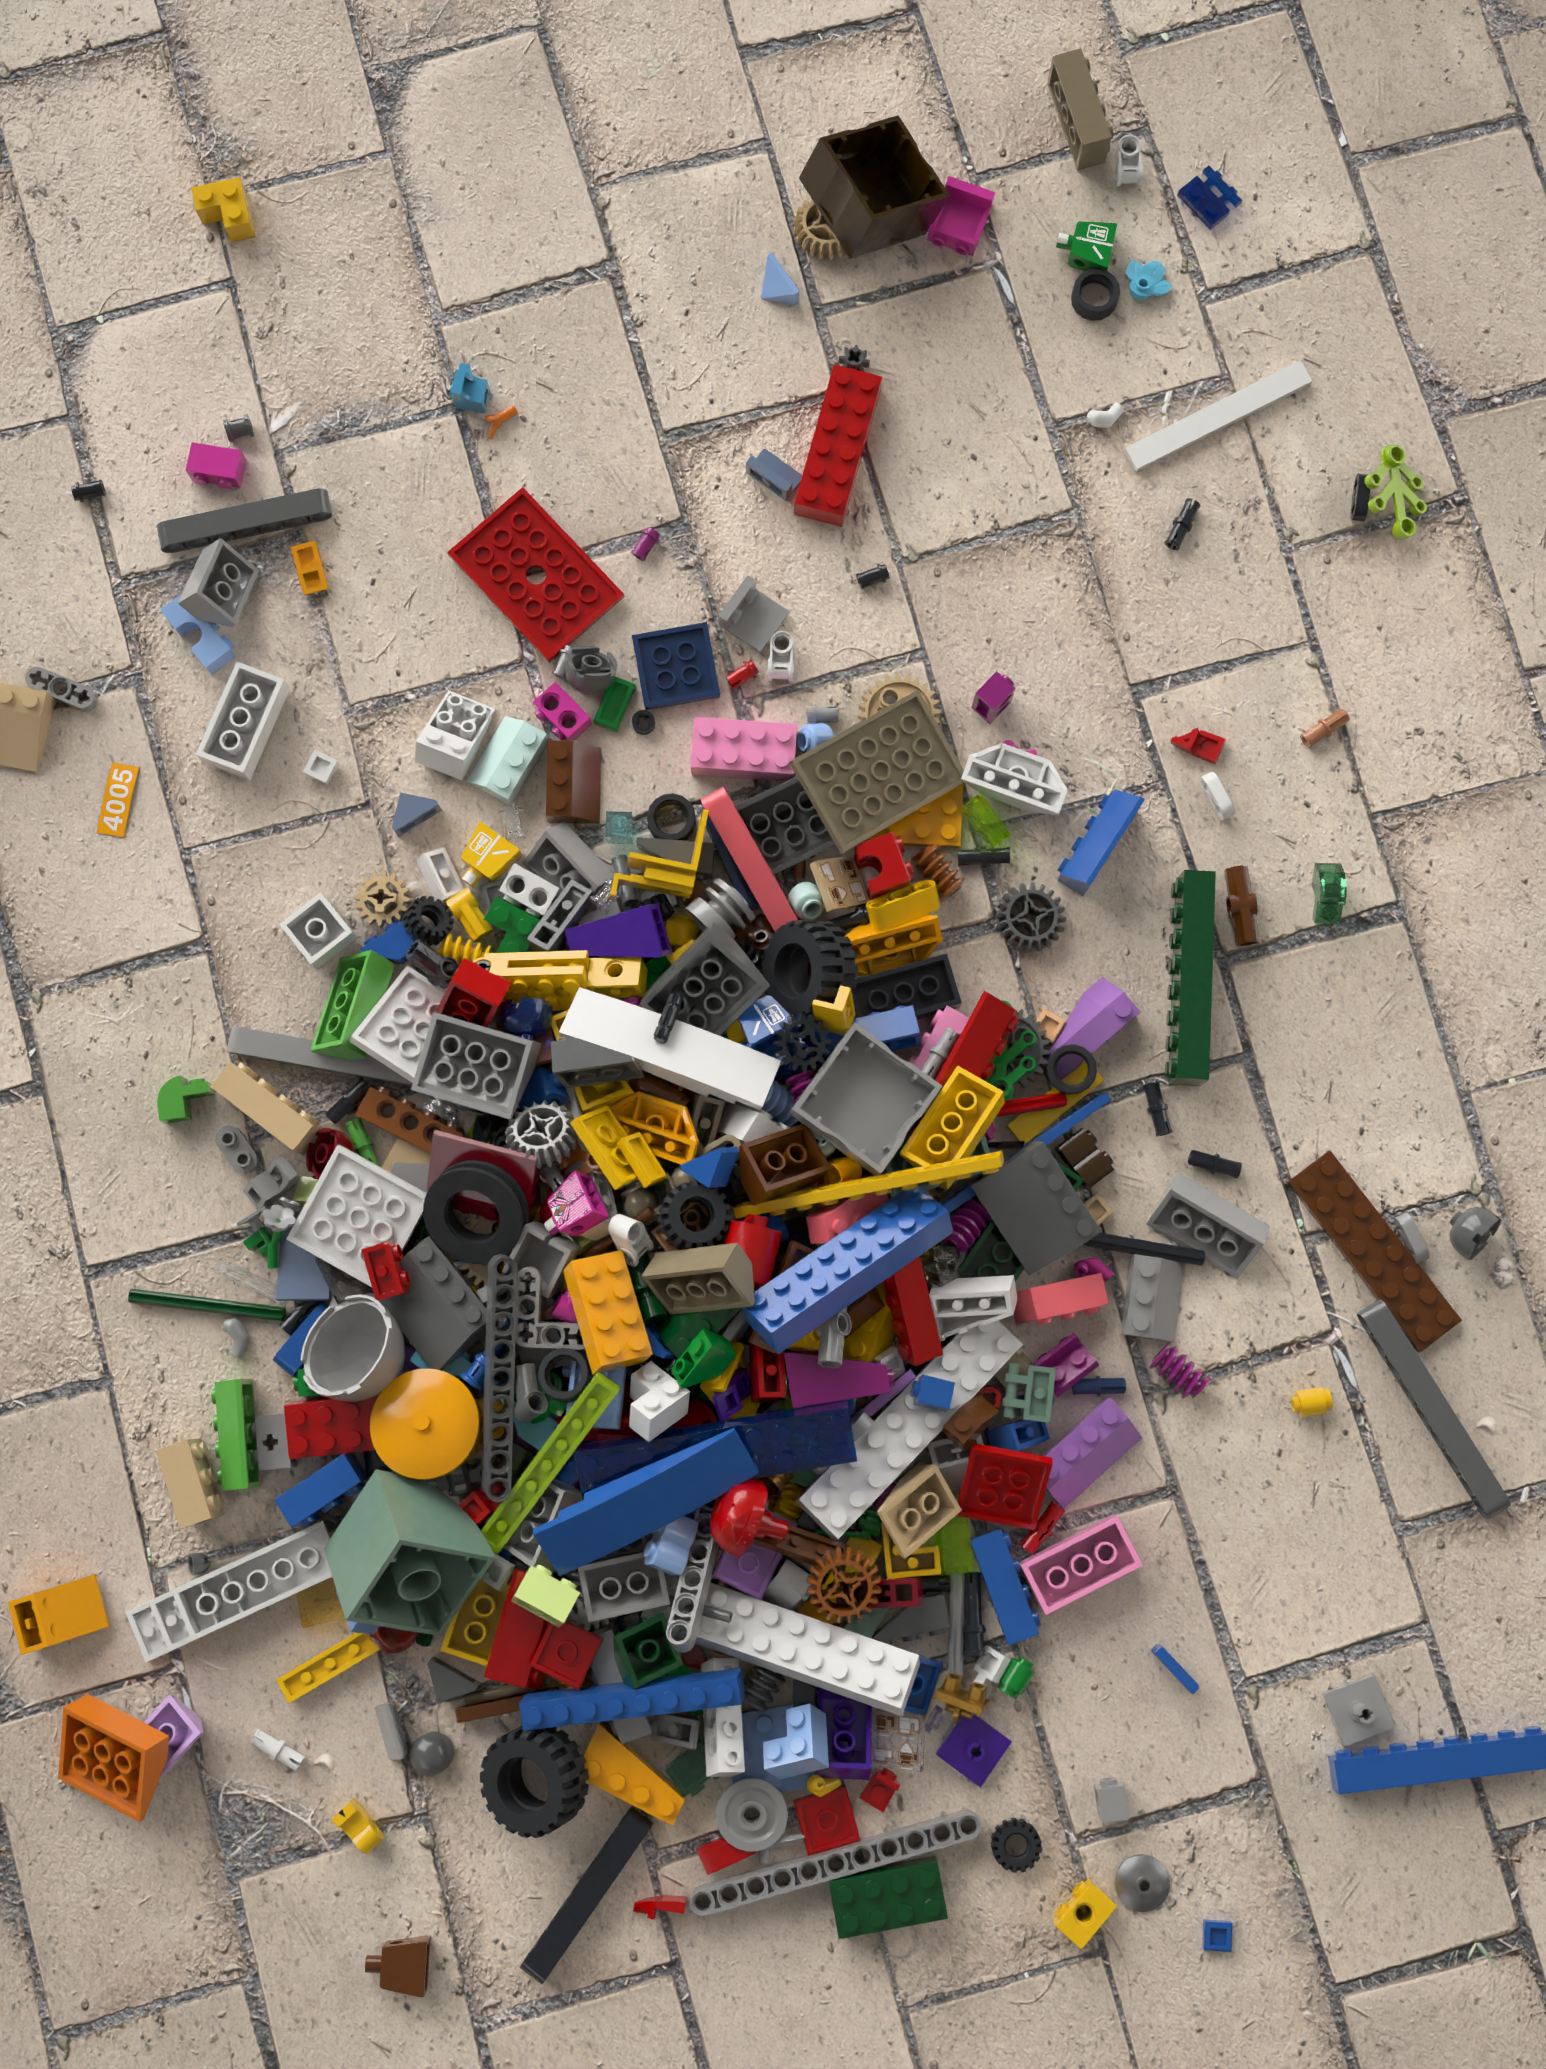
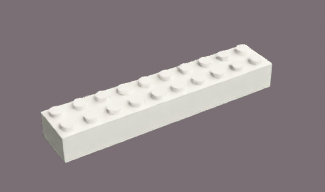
M999 1320L984 1326L982 1324L975 1326L963 1334L957 1333L942 1348L943 1355L932 1359L916 1375L915 1381H918L919 1377L927 1375L955 1382L950 1409L942 1412L913 1405L915 1397H911V1389L914 1382L912 1381L873 1420L870 1428L832 1463L795 1502L832 1540L839 1539L943 1429L944 1424L962 1405L970 1401L1023 1344Z
M664 1572L668 1595L675 1596L680 1576ZM692 1579L688 1586H697L701 1579ZM710 1583L705 1605L730 1611L733 1613L730 1623L702 1616L695 1644L902 1717L920 1665L919 1655ZM660 1606L643 1610L641 1618L644 1622L663 1612L667 1622H669L672 1607ZM682 1610V1613H683V1614H688V1613H690V1612H687V1611H683V1610ZM679 1632L676 1637L685 1639L687 1632Z

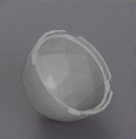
M359 1294L345 1297L346 1301L336 1307L329 1306L317 1318L303 1344L301 1362L304 1364L305 1371L303 1379L310 1389L330 1399L355 1402L380 1395L395 1378L400 1376L403 1369L405 1345L400 1326L381 1302L371 1296Z

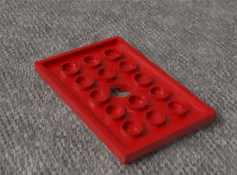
M523 487L447 552L448 556L548 663L560 654V650L564 649L565 645L570 646L625 597L624 593ZM533 567L542 568L546 572V578L540 584H531L527 580V572Z

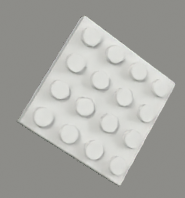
M407 965L352 1034L349 1042L413 1083L433 1012H436L446 990L440 986L432 985L426 977ZM493 1021L491 1022V1024L489 1025L488 1028H492V1027H493V1025H494V1022H493Z
M337 1145L295 1225L291 1229L287 1240L372 1287L361 1249L395 1240V1244H399L403 1252L423 1215V1203L426 1192L347 1148Z

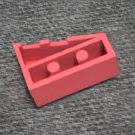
M863 1175L861 1178L871 1177L874 1175ZM875 1192L865 1193V1197L858 1200H849V1197L838 1199V1203L822 1205L806 1217L811 1244L827 1243L889 1200L888 1194L876 1195Z
M1102 1273L1017 1291L1018 1300L1014 1310V1319L1016 1325L1037 1321L1038 1326L1053 1322L1052 1317L1060 1315L1061 1320L1077 1317L1076 1312L1084 1310L1085 1315L1100 1312L1099 1306L1109 1304Z

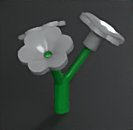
M284 1197L277 1198L276 1203L279 1205H273L270 1209H266L263 1206L236 1223L237 1226L250 1224L254 1231L257 1230L267 1245V1268L270 1269L278 1268L279 1241L284 1230L295 1225L296 1218L293 1217L294 1214H300L303 1209L300 1203L290 1201ZM261 1213L265 1219L264 1224L273 1230L272 1241L262 1228L264 1225L259 1219Z

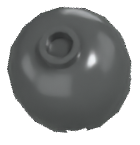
M580 646L572 649V654H567L565 662V673L569 684L586 695L597 694L607 690L612 684L617 670V661L611 653L607 652L606 656L599 652L600 648L594 646Z
M1469 1208L1464 1213L1458 1211L1449 1222L1452 1225L1449 1233L1450 1242L1460 1255L1467 1260H1472L1488 1244L1486 1241L1490 1235H1495L1502 1220L1485 1208Z

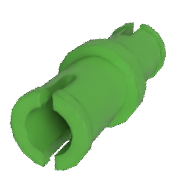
M361 1118L355 1119L354 1124L353 1121L347 1122L345 1126L348 1129L357 1154L380 1167L372 1148L373 1141L368 1139Z

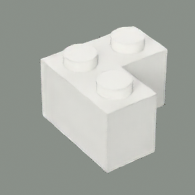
M650 1361L631 1375L630 1398L634 1402L630 1408L629 1427L648 1442L688 1414L690 1391L686 1388H681L675 1379Z

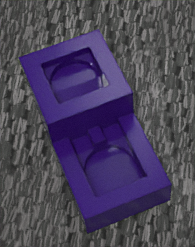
M739 1367L734 1371L725 1392H714L712 1398L720 1421H726L742 1409L741 1401L751 1395V1382L746 1368Z

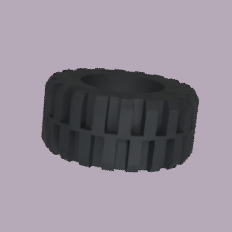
M820 920L790 921L775 931L776 934H773L768 942L770 944L764 951L765 960L762 961L763 977L770 984L765 994L766 996H772L795 1018L797 1013H804L805 1018L807 1015H814L812 1008L813 1000L834 1004L840 986L851 988V992L856 988L857 980H855L856 973H858V966L855 965V959H857L856 952L851 948L853 945L851 940L845 937L846 933L834 923ZM809 959H810V963H811V979H810V983H809V980H808V972H807V971H808V962H809Z
M520 1726L498 1738L488 1748L487 1756L483 1757L481 1768L484 1770L480 1772V1783H483V1788H481L482 1798L485 1797L488 1803L485 1806L489 1812L492 1811L496 1816L494 1819L499 1825H506L505 1829L513 1834L518 1831L520 1837L528 1838L532 1836L538 1838L555 1831L577 1815L585 1803L584 1797L588 1795L589 1784H586V1780L589 1779L588 1769L584 1768L583 1763L586 1762L584 1755L579 1754L577 1750L579 1746L574 1740L570 1741L568 1739L569 1735L565 1731H556L557 1727L523 1731V1727ZM523 1758L533 1761L542 1770L548 1786L546 1801L533 1796L525 1786L521 1774Z

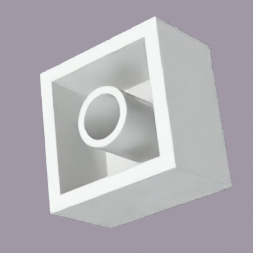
M321 892L279 924L316 970L358 938Z

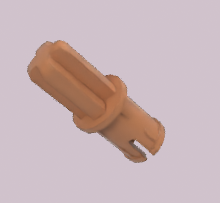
M1339 709L1326 719H1319L1318 724L1300 734V738L1303 744L1310 748L1326 736L1331 737L1332 732L1349 722L1350 717L1346 710Z

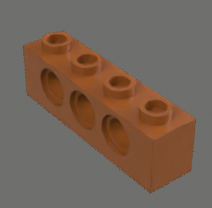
M381 1086L377 1090L372 1087L369 1088L355 1114L359 1118L430 1154L432 1142L429 1139V1134L434 1129H440L441 1132L466 1138L461 1133L463 1128L452 1122H448L447 1125L440 1123L438 1115L426 1109L424 1113L415 1110L416 1104L404 1098L400 1102L391 1098L393 1093ZM393 1105L395 1107V1114L391 1118H384L383 1111L385 1107ZM411 1117H417L419 1121L417 1128L414 1130H408L406 1127V1122Z

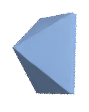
M771 252L767 256L761 299L796 305L799 303V290Z

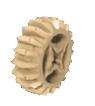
M812 198L811 202L804 200L803 207H798L797 216L794 217V234L797 235V243L802 244L803 252L810 249L811 257L818 253L820 260L824 258V255H828L829 259L832 260L833 254H837L841 258L844 249ZM817 215V220L812 223V226L807 227L808 222Z

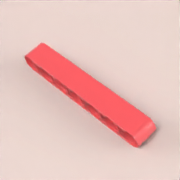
M722 787L702 798L701 802L704 808L709 810V817L774 932L787 922L798 921L797 915L790 907L786 895L726 789Z

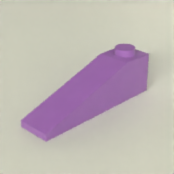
M1102 977L1082 994L1049 1049L1050 1055L1044 1059L1048 1061L1056 1049L1071 1044L1082 1046L1093 1054L1131 1022L1141 1011L1122 990ZM1076 1054L1063 1056L1057 1063V1076L1060 1080L1064 1079L1085 1060Z

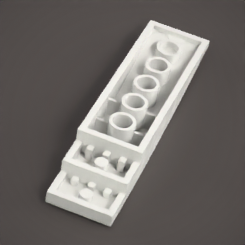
M579 987L560 1028L559 1035L564 1037L572 1036L631 1055L641 1069L705 1097L711 1094L733 1104L736 1100L761 1111L779 1068L780 1060L678 1020H675L672 1031L669 1033L668 1041L666 1043L657 1042L654 1040L653 1034L656 1027H658L661 1014Z
M324 1521L125 1612L145 1662H149L332 1577L324 1551L331 1538Z

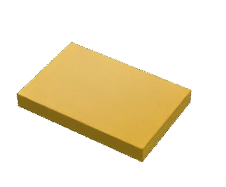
M607 1105L581 1115L570 1122L614 1190L639 1180L617 1145L621 1138L628 1135Z

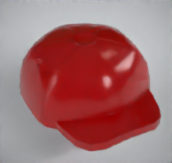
M750 1478L741 1484L735 1485L728 1492L716 1498L711 1511L709 1527L712 1537L720 1548L737 1558L744 1554L755 1536L759 1538L768 1536L782 1542L789 1534V1522L772 1517L771 1512L765 1510L768 1492L761 1480Z

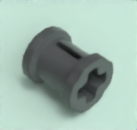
M245 414L243 418L232 421L223 420L230 443L234 442L236 438L247 435L250 437L255 436L248 414Z

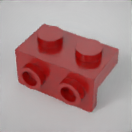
M395 1240L361 1249L376 1300L379 1301L409 1292L408 1286L411 1285L410 1277L406 1270L403 1271L400 1261L403 1260L402 1250L399 1244H395Z

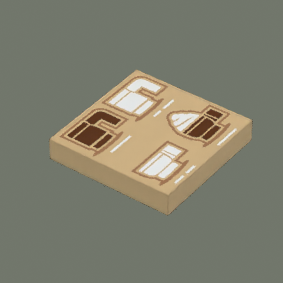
M853 855L818 860L810 864L827 913L854 908L860 905L865 906L869 902Z

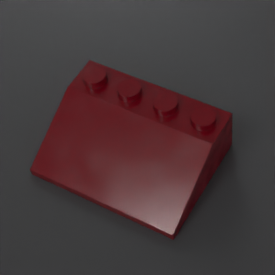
M438 1130L434 1131L427 1191L447 1168L456 1163L468 1160L488 1162L502 1168L517 1181L527 1199L529 1208L528 1223L533 1222L541 1204L539 1170L535 1156L529 1155L525 1157V1153L516 1152ZM468 1190L457 1192L452 1200L453 1209L465 1214L471 1213L482 1216L491 1221H500V1215L495 1204L487 1196L477 1191Z

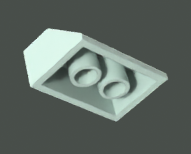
M505 716L468 777L467 783L512 806L548 745L549 738L547 733L525 721Z

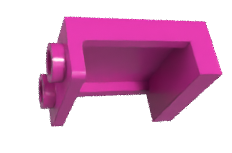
M948 176L945 188L950 197L934 223L930 224L927 240L931 241L935 246H945L953 249L958 254L973 256L992 209L995 192Z

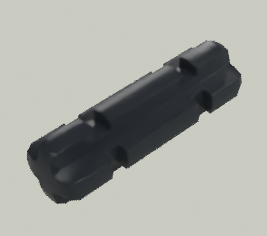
M670 993L668 996L667 1004L658 1022V1027H656L653 1038L657 1042L666 1043L668 1041L669 1033L672 1031L679 1013L678 1010L683 1003V997L679 994Z

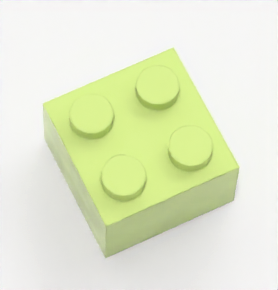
M537 1565L536 1568L530 1566L511 1602L559 1628L567 1619L580 1592L575 1590L577 1586L569 1580L562 1578L561 1581H558L551 1577L552 1572L541 1565Z

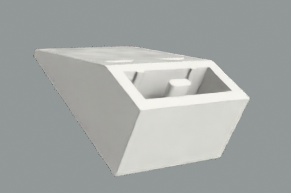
M448 690L416 741L415 762L462 780L473 763L495 709Z

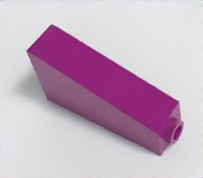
M794 1352L784 1353L793 1408L891 1392L890 1386L895 1385L893 1370H887L886 1364L842 1359L840 1368H829L817 1364L818 1355Z

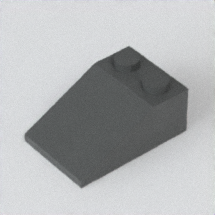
M572 1036L561 1037L559 1041L551 1042L553 1074L566 1089L645 1077L644 1071L631 1055Z

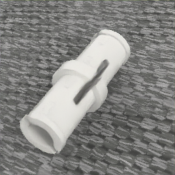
M259 1728L249 1744L270 1755L269 1759L273 1761L278 1760L297 1772L301 1766L299 1763L303 1762L306 1756L286 1746L284 1740L280 1739L278 1741Z

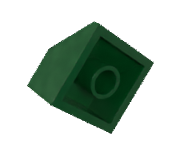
M663 1612L613 1636L614 1659L623 1683L633 1689L683 1665L679 1652L672 1647L667 1639L666 1630L668 1622Z

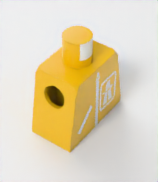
M480 821L461 856L463 863L469 867L461 879L473 888L481 877H484L489 882L496 881L521 858L522 853L519 848Z

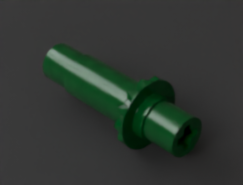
M647 1251L639 1258L637 1266L633 1267L627 1263L626 1265L644 1323L646 1325H653L664 1321L668 1314L666 1308L641 1277L651 1261Z

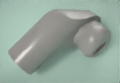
M236 1318L226 1319L223 1323V1330L234 1340L231 1354L244 1357L249 1333L240 1320Z

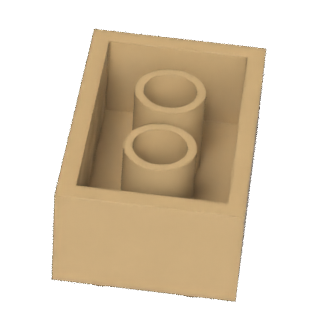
M200 1438L187 1439L156 1450L180 1529L195 1526L224 1515L225 1503L220 1493L217 1494L214 1485L217 1483V1477L214 1469L209 1468L206 1459L209 1457V1452L205 1442L201 1443Z

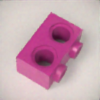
M556 682L533 701L536 709L534 714L543 724L548 722L553 727L551 731L559 740L575 741L592 725L590 716ZM549 702H557L559 704L555 710L550 711L546 709V705ZM572 719L576 721L575 726L572 728L563 727L566 720Z

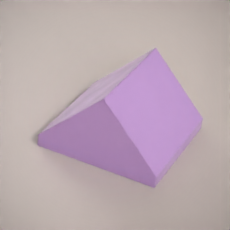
M170 1694L144 1722L169 1735L168 1757L162 1775H165L203 1734L201 1717Z

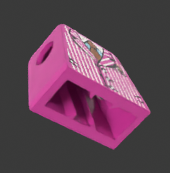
M578 1171L572 1172L548 1199V1206L553 1216L544 1225L546 1230L552 1235H556L561 1231L572 1236H579L607 1220L609 1215L593 1178Z

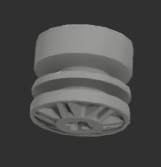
M717 878L713 881V886L717 892L710 887L705 889L710 901L707 903L702 898L696 897L685 908V911L702 932L715 922L734 939L735 934L730 925L733 924L743 930L746 926L740 916L751 923L755 919V915L749 908L747 901L735 888Z

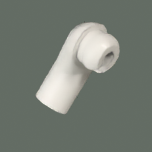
M1114 403L1108 411L1091 410L1087 414V422L1094 427L1109 428L1121 416L1124 408L1119 403Z

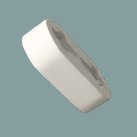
M1210 772L1200 777L1201 787L1217 816L1224 820L1234 815V806L1217 775L1214 772Z

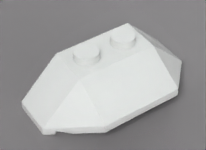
M1003 743L971 754L961 777V781L980 794L1031 813L1059 815L1067 793V788L1051 760Z

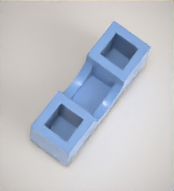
M179 595L163 607L161 612L181 637L192 630L202 631L200 641L191 650L209 673L213 675L236 658L231 651L235 646L226 635L220 637L216 632L219 628L216 623L197 620L178 604L181 597Z

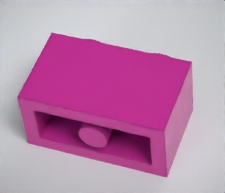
M191 442L185 471L191 480L199 485L212 483L224 489H232V487L241 488L247 460L241 450Z

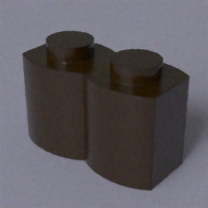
M1081 1128L1054 1149L1071 1171L1084 1179L1081 1185L1088 1190L1114 1170L1112 1167L1114 1162L1106 1151L1101 1152L1097 1148L1096 1143L1098 1141L1090 1130L1085 1131Z

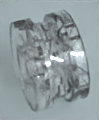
M430 1096L428 1101H424L422 1108L449 1122L455 1123L457 1120L456 1114L459 1110H456L458 1107L453 1102L443 1099L438 1100Z

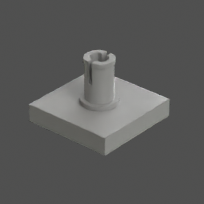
M1374 1674L1322 1692L1341 1744L1344 1747L1395 1728Z

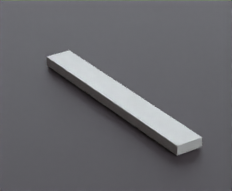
M1301 360L1126 447L1124 453L1135 472H1138L1311 385L1312 379Z

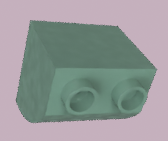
M377 1469L324 1548L346 1621L442 1636L495 1559L489 1543L478 1526L446 1494L425 1480L412 1479L401 1474Z

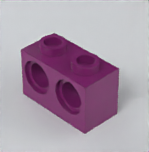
M996 671L975 693L971 708L987 723L991 724L1011 703L1016 689L1013 681L1007 675H1001Z

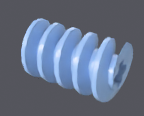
M773 1080L762 1110L772 1115V1119L775 1122H781L789 1128L798 1121L789 1114L794 1106L793 1101L797 1097L790 1095L786 1088Z

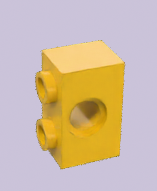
M601 956L600 958H590L587 988L590 991L612 998H628L635 995L643 997L646 989L648 969L642 957L612 958L610 956Z
M1090 1878L1085 1882L1080 1881L1072 1891L1074 1896L1067 1904L1065 1902L1060 1904L1054 1912L1055 1918L1053 1919L1056 1927L1080 1949L1086 1945L1117 1908L1114 1900ZM1080 1906H1089L1090 1911L1086 1917L1076 1916V1911Z

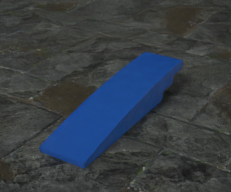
M732 1428L584 1493L583 1501L560 1510L558 1518L534 1528L533 1536L559 1576L614 1552L728 1492L735 1485L741 1484L757 1475L759 1469L736 1430Z

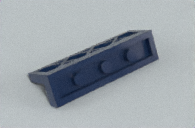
M708 815L706 830L712 843L715 845V850L732 887L747 901L751 911L761 908Z

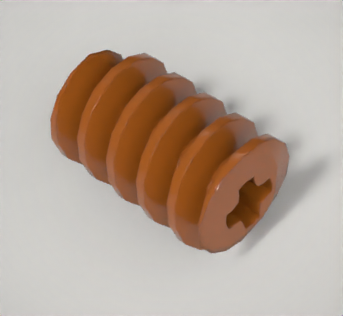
M930 845L916 854L911 861L919 860L916 865L917 870L926 868L922 876L923 878L931 877L930 880L935 881L936 885H938L936 887L937 893H944L940 899L943 902L961 888L965 878L955 879L959 870L954 869L950 871L949 867L953 862L951 860L947 862L942 861L946 856L945 852L936 853L940 845Z

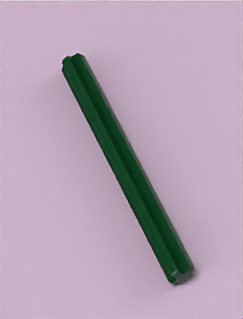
M130 1289L128 1294V1302L135 1304L284 1321L286 1316V1308L279 1306Z

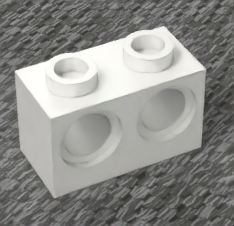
M515 863L499 891L505 894L503 899L516 906L519 902L528 906L526 912L537 918L546 914L563 891ZM522 879L525 884L524 890L520 893H515L513 885L517 880ZM540 892H545L547 901L544 905L538 906L535 901L536 896Z

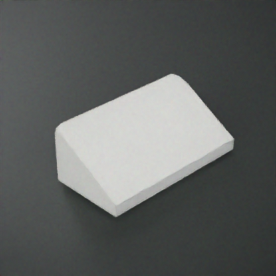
M445 847L423 853L417 860V864L434 900L440 899L442 901L440 905L445 904L448 899L464 890Z

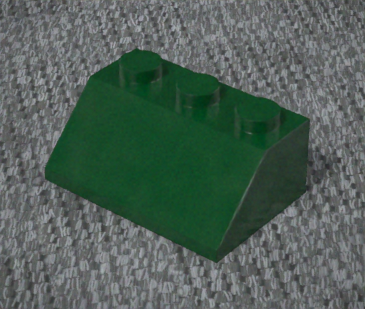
M742 1307L672 1315L667 1311L668 1317L664 1321L655 1324L665 1345L679 1359L702 1329L718 1334L740 1312Z

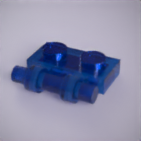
M1208 165L1202 171L1207 180L1203 182L1196 176L1178 191L1177 196L1211 230L1229 215L1230 209L1226 204L1230 202L1237 208L1243 200L1237 195L1238 191L1233 186L1230 187L1222 179L1223 175L1218 170L1214 171ZM1214 186L1223 194L1221 197L1218 198L1211 191Z

